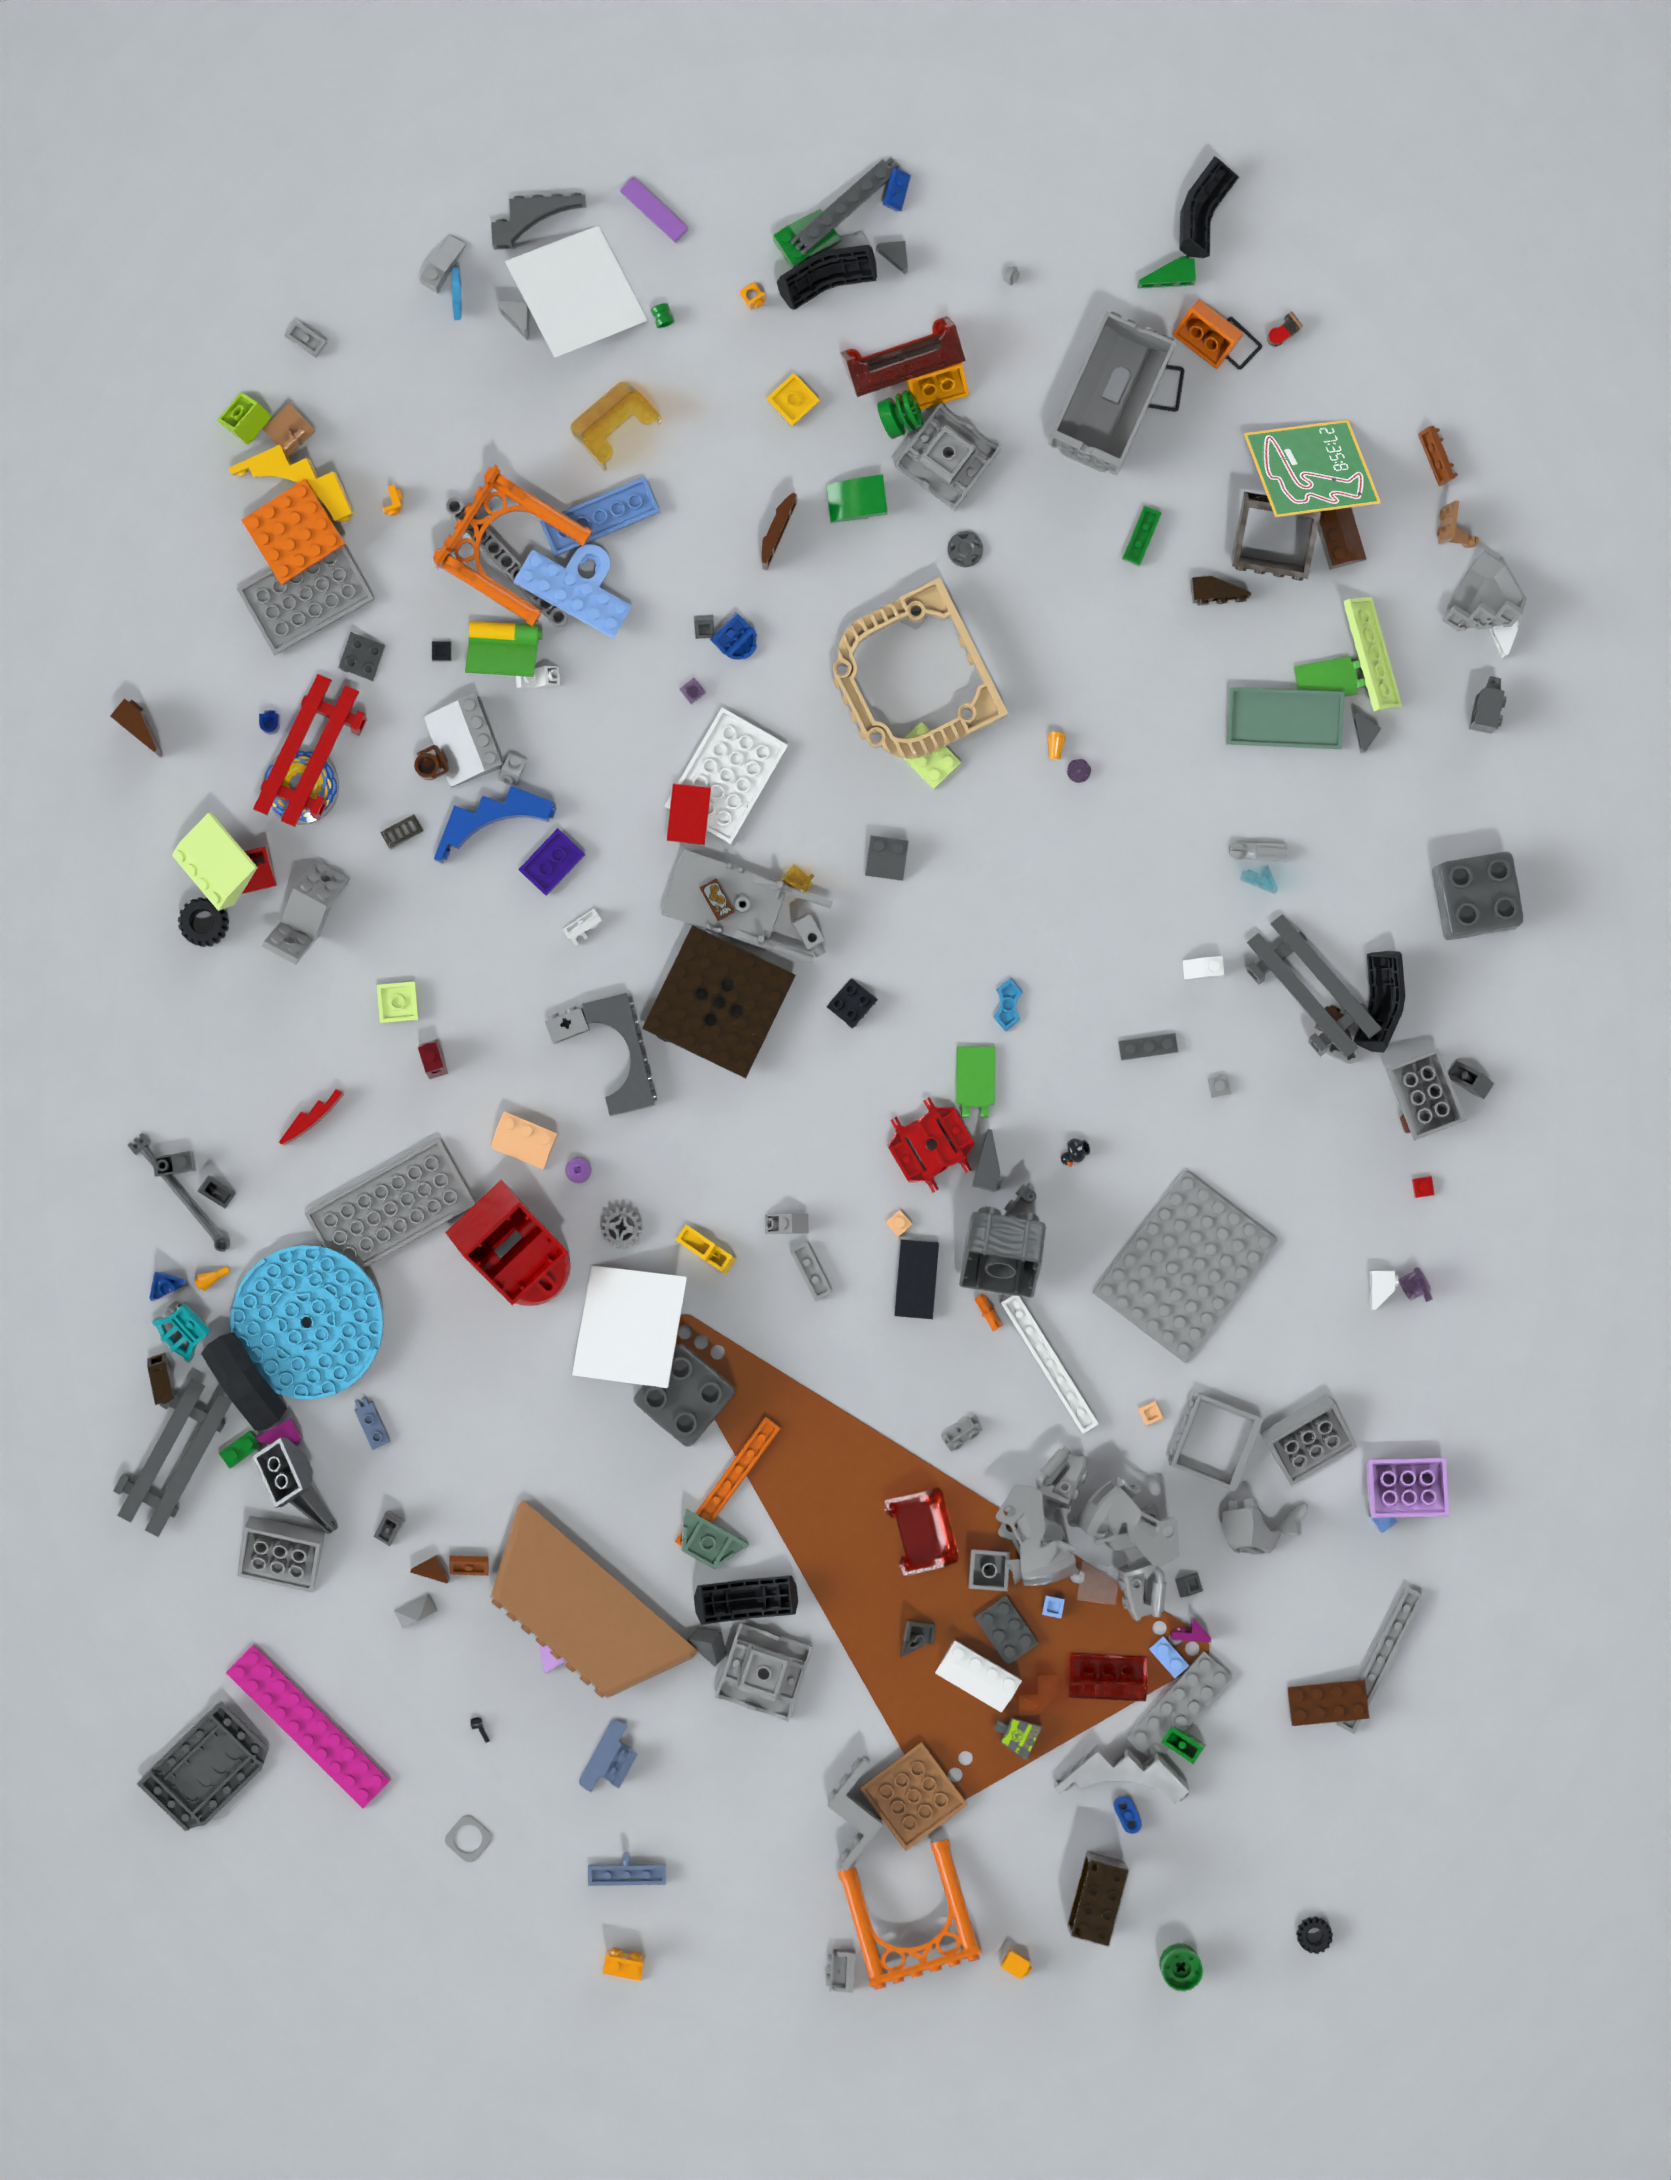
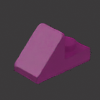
M1191 1617L1190 1632H1187L1188 1628L1179 1627L1176 1628V1631H1171L1172 1640L1211 1642L1210 1636L1193 1617Z

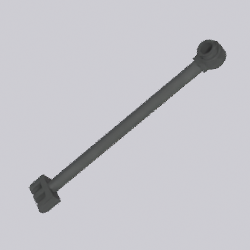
M141 1133L139 1136L143 1142L141 1143L138 1138H135L133 1141L137 1144V1147L135 1148L131 1142L128 1144V1147L135 1155L141 1152L153 1166L152 1158L155 1156L147 1148L151 1142ZM170 1175L161 1176L211 1236L215 1249L219 1252L226 1251L225 1248L220 1247L221 1241H225V1247L229 1249L230 1241L228 1238L221 1237L174 1179Z

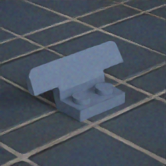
M619 1720L611 1721L585 1768L579 1784L589 1792H592L600 1776L608 1780L613 1786L620 1788L638 1754L631 1747L619 1741L628 1726L626 1723Z

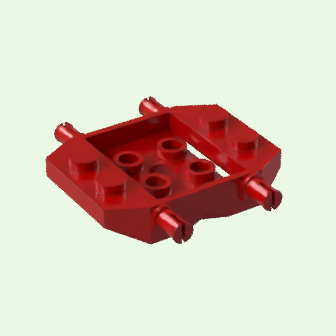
M929 1097L923 1101L929 1113L904 1127L899 1122L897 1116L894 1117V1120H890L896 1133L887 1147L908 1183L925 1182L932 1193H934V1188L936 1191L939 1190L934 1177L957 1163L962 1166L965 1174L968 1173V1170L969 1172L973 1170L967 1161V1156L975 1143L954 1107L937 1108ZM937 1119L939 1120L940 1124L942 1125L943 1129L945 1130L946 1134L948 1135L950 1141L952 1142L953 1146L955 1147V1149H956V1151H957L956 1153H955L954 1150L952 1149V1147H951V1145L949 1144L947 1138L945 1137L944 1133L942 1132L941 1128L939 1127V1125H938V1123H937V1121H936ZM906 1137H908V1139L910 1140L911 1144L913 1145L914 1149L916 1150L918 1156L920 1157L921 1161L923 1162L927 1170H923L915 1154L910 1148L908 1142L906 1141ZM930 1139L935 1140L937 1143V1147L934 1150L926 1148V1142Z

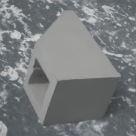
M809 1214L765 1215V1234L809 1233Z

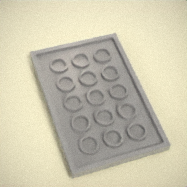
M344 546L284 585L280 584L271 569L237 588L274 655L283 652L374 600Z

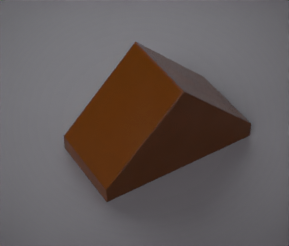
M438 1555L413 1567L410 1573L443 1583H449L450 1580Z

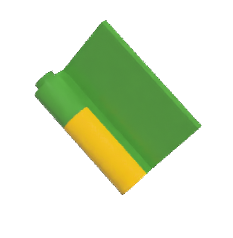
M470 620L465 673L534 677L538 640H542L543 629H540L537 624L532 627L529 624Z

